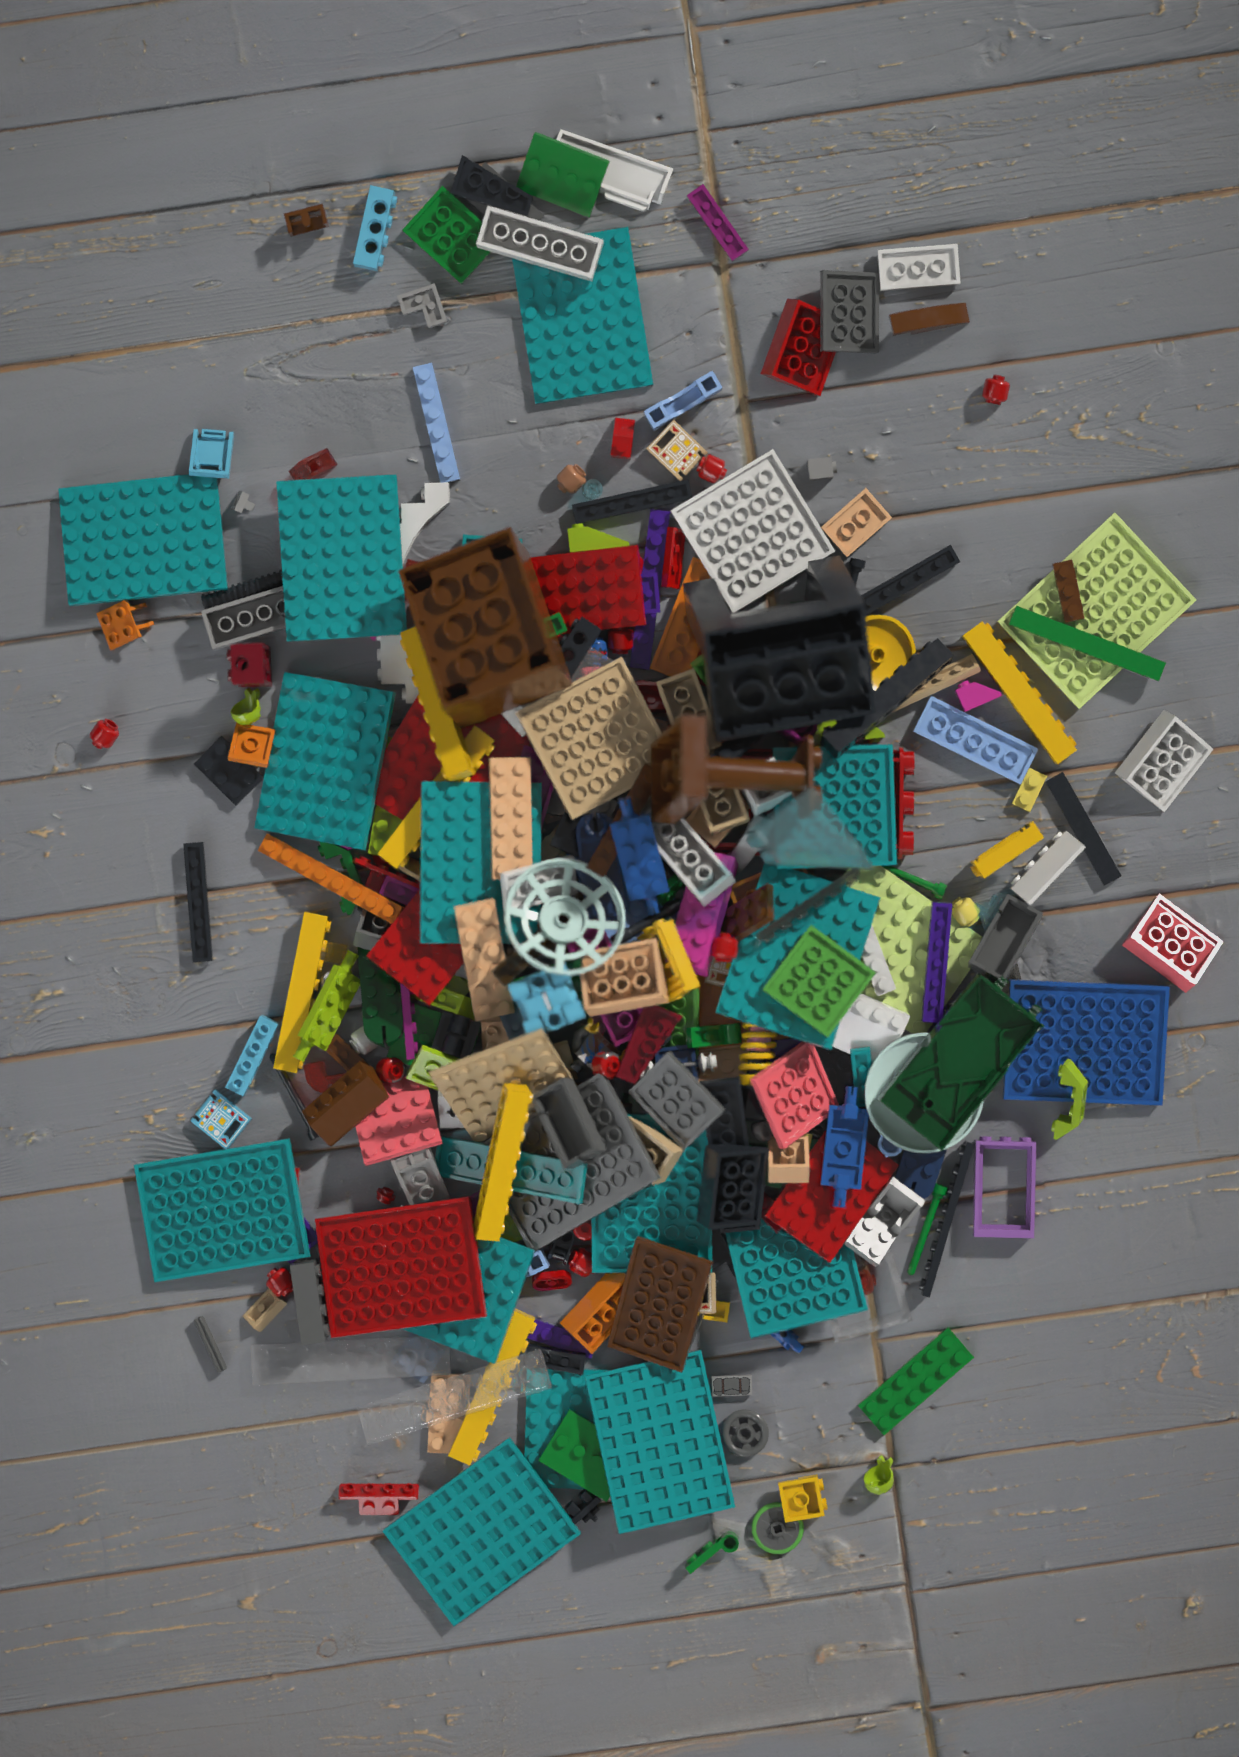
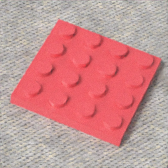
M804 1041L750 1079L779 1149L787 1148L828 1117L829 1105L839 1106L815 1046Z
M406 1076L396 1083H382L389 1098L355 1126L365 1166L443 1144L429 1087L408 1080Z

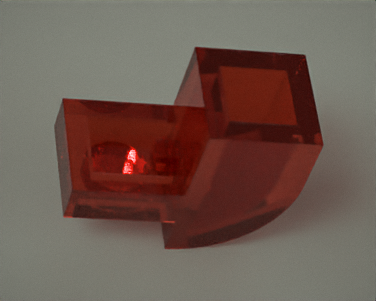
M325 1060L303 1065L307 1083L312 1089L320 1093L326 1091L329 1088V1084L333 1085L345 1074L340 1073L327 1076Z

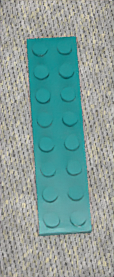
M441 1135L443 1144L437 1145L435 1156L441 1176L482 1185L490 1145ZM520 1151V1159L516 1162L515 1166L517 1170L516 1178L512 1180L511 1185L513 1191L576 1204L583 1203L587 1172L586 1163L574 1169H564L559 1158Z

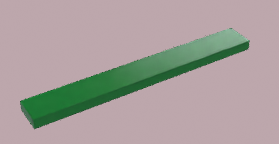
M1019 606L1015 607L1009 625L1158 682L1166 665V662Z

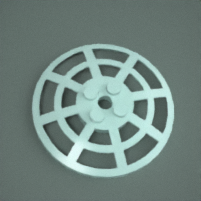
M558 858L537 863L518 877L506 899L504 909L505 925L512 944L529 963L549 973L577 975L596 969L613 955L624 934L625 910L618 890L606 876L604 878L586 869L587 864L582 861ZM565 867L563 879L550 880L540 885L534 876L535 873L548 868ZM573 869L591 875L602 885L592 892L583 884L572 881ZM527 880L533 891L526 898L523 909L511 907L516 891ZM562 886L561 895L551 899L544 891L551 887ZM570 888L581 891L587 898L579 902L577 899L570 897ZM607 891L616 906L618 921H605L604 909L599 898ZM536 896L544 904L540 913L528 911L531 902ZM592 903L598 912L599 921L588 920L586 908ZM510 915L522 918L523 930L528 939L522 945L518 944L512 932ZM561 915L566 916L569 919V923H560L558 917ZM528 919L539 921L542 931L534 937L529 929ZM586 928L598 929L595 939L589 945L582 935ZM605 929L617 930L612 946L602 957L594 948L601 941ZM546 938L556 942V953L547 950L539 943ZM576 942L582 948L579 952L564 954L565 944ZM535 947L542 954L556 959L555 969L538 963L526 952ZM589 955L595 961L592 965L581 969L564 970V960H572Z

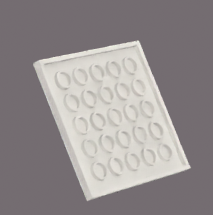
M773 449L670 511L711 578L715 579L722 597L732 614L808 568V561L823 559L835 552Z

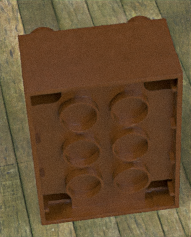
M511 527L398 570L442 709L461 729L475 723H481L490 717L573 686L529 552Z

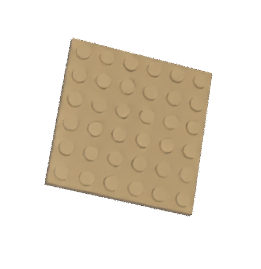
M622 657L572 682L573 686L550 694L515 712L571 820L631 789L644 764L646 763L651 766V744L662 734Z
M543 1029L430 1071L431 1079L474 1142L484 1141L492 1137L503 1083L526 1085L532 1095L561 1078L573 1079ZM533 1103L528 1105V1116L536 1112Z

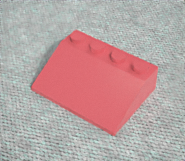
M1159 894L1131 930L1122 946L1186 993L1196 985L1223 941Z

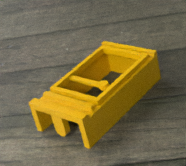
M1029 821L1025 824L1026 828H1019V830H1016L976 857L975 860L970 861L972 864L970 869L974 875L986 878L1042 840L1044 836L1035 823Z
M664 919L654 922L653 926L643 929V934L638 936L637 940L657 939L656 935H658L669 961L665 962L666 958L658 941L667 984L668 1001L672 1002L681 999L690 990L699 988L700 984L673 920L664 922Z

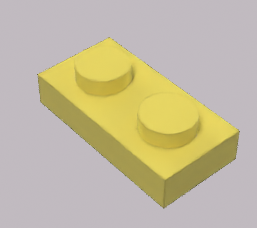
M1029 768L1011 804L1030 812L1047 776Z

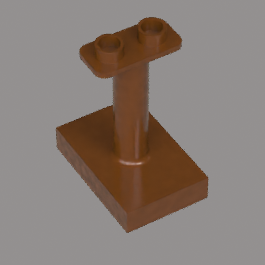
M681 715L651 744V822L661 824L677 823L707 797L706 787L791 792L797 802L798 819L805 820L812 815L813 810H819L822 804V789L820 786H814V771L820 769L822 761L821 748L813 746V737L806 735L798 743L797 752L791 762L706 757V716Z

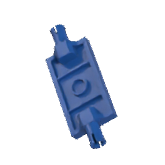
M625 797L627 806L625 805L624 798H621L618 802L623 817L617 822L610 823V828L630 901L645 899L648 915H654L653 907L655 913L658 914L661 912L656 895L669 892V887L650 815H637L634 813L631 797Z
M846 1086L844 1104L842 1106L829 1105L820 1185L832 1186L835 1189L833 1207L846 1208L847 1190H861L869 1115L867 1109L858 1108L856 1105L858 1087Z

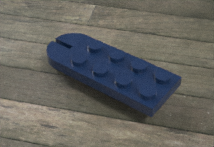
M593 813L585 815L578 822L576 839L579 861L588 864L612 822V818L604 813H596L598 831H594ZM617 854L605 876L618 890L626 915L621 865ZM580 871L582 884L592 892L602 885L591 875ZM607 891L599 898L604 909L605 918L618 916L614 901ZM592 903L586 908L588 919L599 918L598 912Z
M947 1149L932 1153H915L904 1150L895 1179L911 1189L912 1183L916 1182L913 1192L923 1199L927 1198L934 1190Z

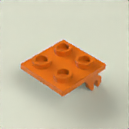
M124 600L96 613L110 651L142 637L140 630L154 625V622L150 621L136 626L131 612L147 607L146 602L130 607L128 600Z

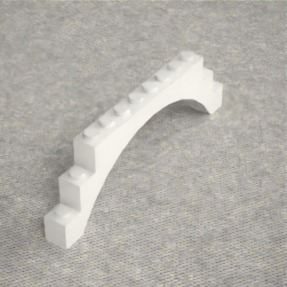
M448 482L424 483L425 488H421V500H425V503L401 504L399 517L401 520L400 533L403 564L411 546L424 527L445 507L450 505V484ZM401 635L378 636L377 641H380L381 649H377V661H381V669L377 671L378 681H381L382 685L405 684L406 688H402V700H406V704H413L419 691L412 681V676H414L412 669H409L406 663V658L408 657L400 644V640H402Z

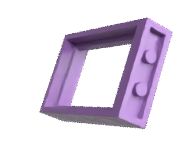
M979 1136V1140H975L974 1237L1034 1238L1036 1142L1031 1141V1137H1019V1140H1011V1137L1002 1136L999 1137V1140H991V1136ZM983 1149L1027 1150L1025 1225L982 1224Z

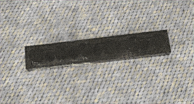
M855 866L756 933L755 937L758 942H770L776 937L775 933L780 930L784 932L792 926L791 922L797 918L799 921L809 915V910L812 908L818 909L826 903L825 899L830 896L834 898L842 892L841 889L846 885L851 887L857 883L860 876L857 867Z

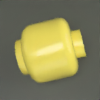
M958 897L952 902V916L961 926L970 927L978 921L980 910L971 898Z

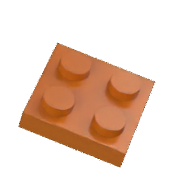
M236 723L228 761L268 768L275 729Z

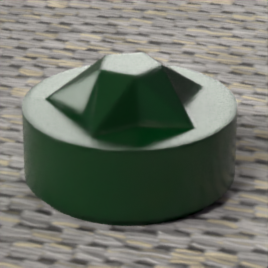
M581 957L567 960L570 970L581 969Z

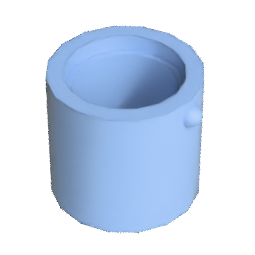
M881 1134L878 1136V1148L886 1158L888 1156H897L903 1150L886 1140Z

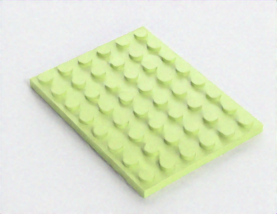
M1113 513L1063 560H1073L1084 619L1064 623L1054 571L1052 570L997 621L1078 709L1088 702L1123 668L1009 625L1016 606L1141 652L1196 601L1192 594L1116 513Z
M882 866L848 867L837 884L880 897L872 926L896 987L893 991L876 996L870 981L862 994L907 1013L910 1019L905 1029L910 1033H926L933 1024V1022L921 1021L932 901ZM951 916L944 1006L971 968L968 967L969 961L983 938L968 926H961L953 916Z

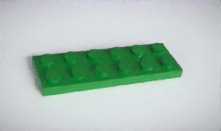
M946 1327L864 1398L858 1406L879 1431L886 1435L969 1363L974 1356L949 1327Z

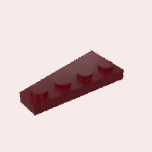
M657 1005L642 1007L616 1077L635 1084L683 1016Z

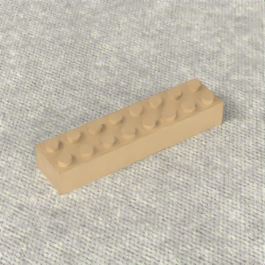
M691 669L656 682L671 725L681 715L706 716V757H709L722 744L721 741L717 742L714 736L711 714L695 670ZM706 787L707 797L700 804L712 835L750 822L738 789Z

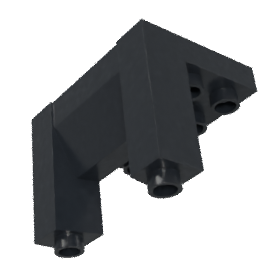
M840 556L808 561L805 601L730 614L714 578L683 583L687 620L704 658L712 729L717 742L876 713L865 603Z

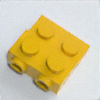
M818 1474L778 1482L785 1523L825 1516L824 1510H828L826 1498L821 1496L824 1484L822 1478L818 1479Z

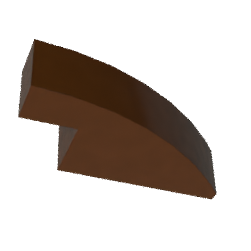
M966 303L946 304L889 314L893 336L905 333L914 335L970 323Z

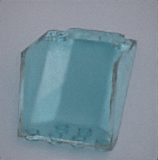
M813 786L797 799H794L793 795L790 796L745 833L747 836L746 842L752 849L756 848L761 853V857L767 864L845 869H871L873 867L867 859L864 850Z

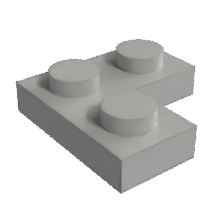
M435 283L397 296L403 316L423 310L428 328L447 323Z

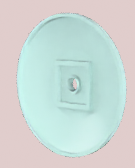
M929 1033L906 1035L886 1046L873 1061L865 1082L866 1109L875 1128L893 1145L915 1153H932L941 1150L889 1110L877 1098ZM983 1102L944 1149L961 1141L972 1130L982 1111Z

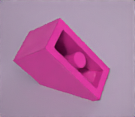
M968 680L958 684L959 689L955 690L963 712L1002 696L1001 692L976 682L969 683Z

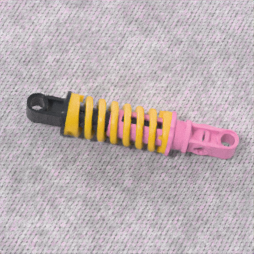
M744 1022L743 1028L747 1029L748 1032L742 1033L741 1037L747 1040V1043H742L740 1048L749 1053L739 1055V1059L747 1062V1064H740L738 1070L746 1073V1075L739 1074L746 1121L761 1122L764 1111L750 1079L772 1064V1062L766 1061V1059L776 1057V1054L770 1051V1048L777 1046V1043L772 1041L771 1038L777 1037L778 1033Z

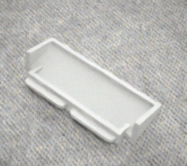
M560 129L556 140L610 161L599 193L604 194L606 199L639 211L649 210L651 202L661 205L673 168Z

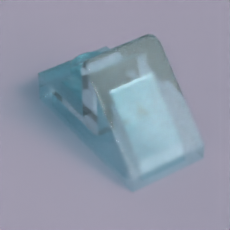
M1000 892L997 895L993 894L988 902V905H990L989 909L974 902L979 912L978 916L983 930L987 931L1006 895Z

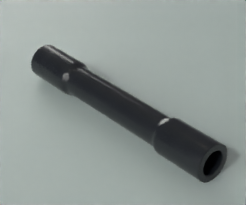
M677 898L664 905L660 913L656 914L654 912V915H649L630 927L624 928L620 944L631 939L643 929L652 926L654 922L677 913L680 910L681 899ZM616 933L611 936L612 942H614Z

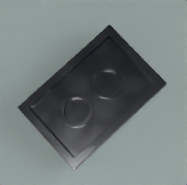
M220 736L194 765L237 806L264 777L252 765L228 761L231 744L223 736Z

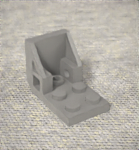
M431 1147L390 1159L410 1205L451 1199L438 1170Z
M892 1177L885 1184L844 1244L870 1264L877 1267L897 1235L904 1230L922 1207L925 1200Z

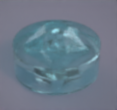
M590 479L582 486V494L589 500L599 498L603 491L601 483L596 479Z

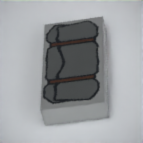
M752 1374L712 1376V1396L752 1395Z

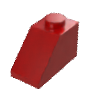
M615 418L611 458L631 460L635 420Z

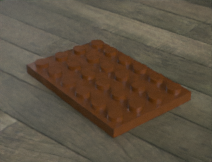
M637 1236L607 1347L683 1372L713 1261Z

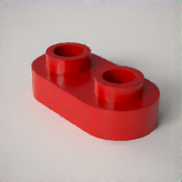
M566 1270L538 1272L532 1277V1286L538 1291L565 1289L572 1284V1275Z

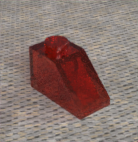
M328 448L299 461L288 472L294 480L317 479L338 464Z

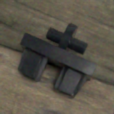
M583 1489L578 1494L579 1498L583 1501L579 1506L573 1501L565 1505V1510L575 1525L581 1519L585 1523L590 1519L594 1522L598 1520L595 1514L600 1509L596 1505L601 1500L598 1496Z

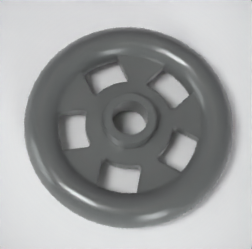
M742 1409L733 1412L725 1419L721 1429L723 1444L732 1454L740 1457H750L758 1454L765 1447L769 1437V1429L766 1421L760 1414L752 1410ZM739 1418H748V1423L739 1424ZM758 1423L761 1431L755 1433L752 1425ZM731 1426L736 1427L735 1435L729 1434ZM746 1429L749 1431V1434L742 1436L741 1431ZM756 1438L759 1442L752 1447L749 1442ZM736 1440H738L741 1443H744L742 1448H738L734 1445Z

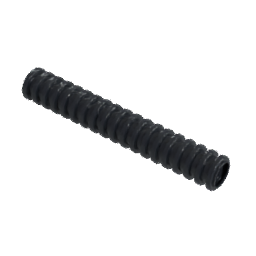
M279 570V573L273 572L272 575L268 573L265 577L264 575L261 578L255 577V580L249 579V582L243 581L242 584L239 582L236 586L232 584L227 590L213 591V593L209 591L206 595L203 593L201 594V600L204 609L283 586L282 570Z

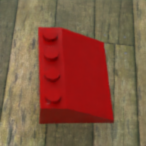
M799 299L786 300L760 374L821 396L836 352L820 351L819 308Z

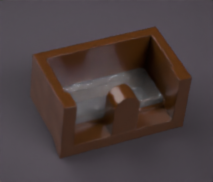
M323 204L284 213L288 233L291 237L329 227Z

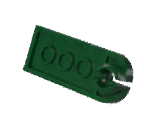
M357 947L364 1032L369 1041L384 1047L382 1029L386 1027L387 1045L390 1047L401 1038L404 1032L401 983L366 956L370 950Z

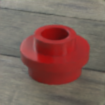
M388 1187L378 1188L376 1191V1198L384 1204H391V1201H394L396 1198L393 1190Z

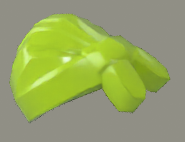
M247 688L244 691L246 698L237 702L232 707L230 713L236 723L251 725L260 719V690L258 688L253 692L250 688Z
M882 1455L877 1459L878 1465L870 1468L864 1475L865 1487L869 1492L877 1495L888 1492L893 1487L894 1482L893 1471L891 1470L893 1459L890 1457L885 1461Z

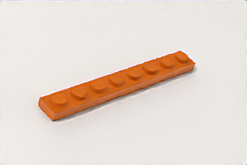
M266 834L258 849L259 852L391 924L404 909L403 906L271 834Z

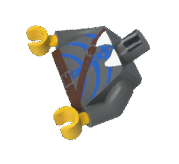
M588 1018L587 1024L577 1029L573 1035L571 1051L577 1058L570 1066L578 1074L586 1065L592 1070V1059L597 1053L601 1051L613 1052L622 1060L626 1050L624 1049L620 1055V1052L598 1032L599 1022L593 1024V1018Z

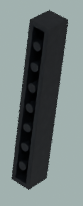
M938 638L933 642H927L922 647L923 651L919 654L914 653L904 667L900 665L893 672L894 675L890 679L886 677L881 681L880 687L874 690L876 713L836 720V724L833 727L828 726L821 733L820 743L836 760L951 663L954 654Z

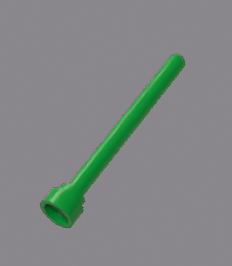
M890 865L882 866L896 877L932 891L931 893L936 898L942 899L947 885L942 882H935L934 884Z
M936 1183L931 1194L933 1198L907 1270L909 1275L915 1274L940 1199H943V1196L947 1194L948 1187Z

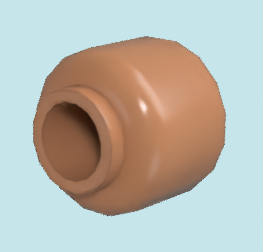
M568 464L557 475V487L563 493L575 494L586 483V473L577 464Z

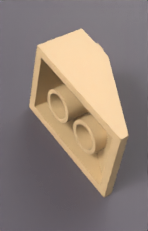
M629 1116L661 1177L652 1184L656 1185L665 1182L684 1150L669 1137Z

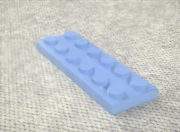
M930 696L913 730L914 733L1020 785L1038 751V748L933 696Z

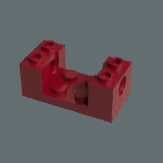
M264 643L230 644V649H227V660L231 661V669H228V681H232V685H238L239 688L272 687L271 647Z

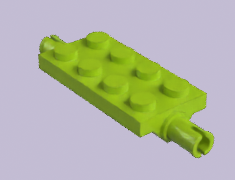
M347 950L341 965H333L297 1035L301 1037V1042L293 1055L294 1058L305 1062L311 1047L314 1046L324 1051L327 1050L360 986V979L351 972L353 965L359 957L356 953Z

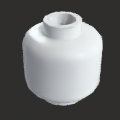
M363 1026L351 1034L352 1040H350V1044L358 1054L366 1055L379 1046L369 1041Z

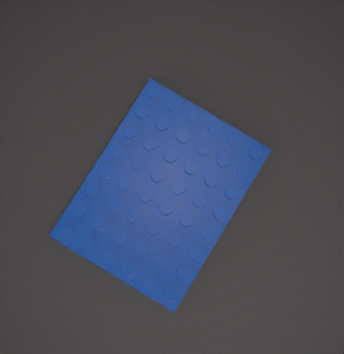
M1010 979L1009 997L1027 1012L1034 1004L1042 1008L1043 1010L1037 1014L1036 1019L1044 1025V1028L1034 1035L1009 1066L1007 1073L1004 1075L1003 1099L1074 1102V1098L1071 1097L1073 1086L1060 1084L1061 1077L1058 1076L1060 1065H1063L1067 1059H1071L1088 1081L1086 1103L1163 1106L1170 987L1163 985Z

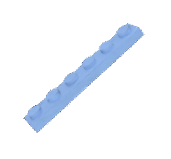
M428 363L415 366L413 371L440 483L460 480L433 364Z

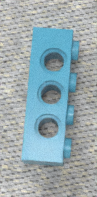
M370 185L353 261L355 267L378 271V268L383 266L384 255H382V250L388 244L389 236L386 235L387 228L392 226L393 216H390L391 210L396 208L398 198L395 196L394 190ZM378 205H384L386 210L382 214H377L375 208ZM375 224L381 226V231L377 234L371 232V227ZM369 244L377 245V250L374 253L366 251Z
M264 1015L259 1017L225 1088L241 1096L246 1095L280 1023Z

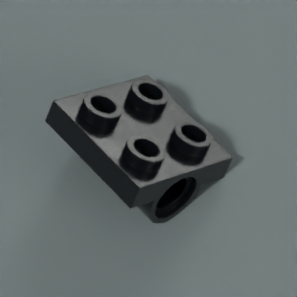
M443 1011L431 1048L461 1059L471 1056L481 1022Z

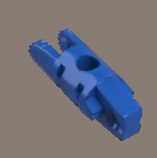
M791 1329L784 1331V1337L780 1336V1332L770 1334L787 1350L791 1347L796 1353H800L804 1348L797 1341L799 1336Z

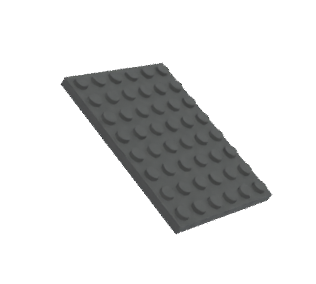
M600 1073L577 1086L606 1148V1151L594 1158H588V1161L585 1162L587 1164L583 1203L576 1204L515 1191L512 1192L511 1198L508 1199V1212L526 1246L535 1251L545 1247L661 1178L610 1081ZM536 1111L528 1116L527 1123L524 1124V1140L520 1143V1151L559 1158L539 1117L541 1115H550V1112L537 1113ZM491 1139L484 1142L483 1144L490 1145Z

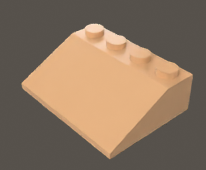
M656 938L619 945L604 964L592 971L580 974L584 1010L590 1017L669 1003L667 984ZM610 947L595 949V951L603 957ZM589 955L581 957V968L595 963Z

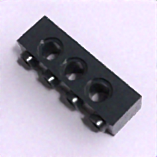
M581 617L580 620L577 618L570 626L572 632L569 636L564 635L559 643L562 653L567 650L574 653L571 661H565L570 677L573 676L602 632V629L584 617ZM576 634H583L585 636L583 644L577 645L574 643L573 639Z

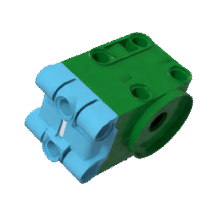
M564 960V970H570L567 960ZM556 963L550 965L549 968L555 969ZM539 970L516 978L508 984L514 1002H517L523 1017V1025L527 1034L539 1029H543L544 1033L583 1019L587 1015L584 1010L582 984L578 974L557 975Z

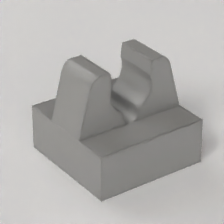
M238 491L231 509L242 513L243 509L253 511L255 504L247 500L249 494Z

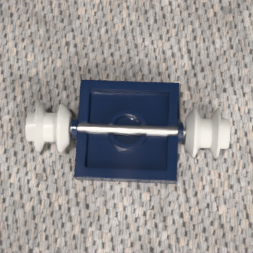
M687 1045L660 1048L657 1054H655V1061L657 1063L670 1051L697 1080V1068L699 1066L703 1073H705L707 1068L714 1072L713 1068L717 1067L716 1055L712 1056L710 1052L709 1056H704L701 1053L698 1061V1059L696 1060L695 1048H687ZM651 1061L642 1073V1075L640 1076L641 1079L653 1067V1063Z

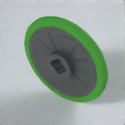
M773 1502L763 1506L756 1513L752 1522V1535L755 1542L764 1551L772 1554H784L793 1550L801 1541L804 1532L803 1520L785 1523L782 1502ZM781 1525L782 1530L775 1532L774 1526Z

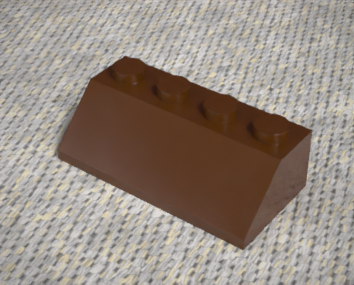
M359 1061L302 1110V1113L309 1126L332 1147L386 1101L389 1095L373 1067Z

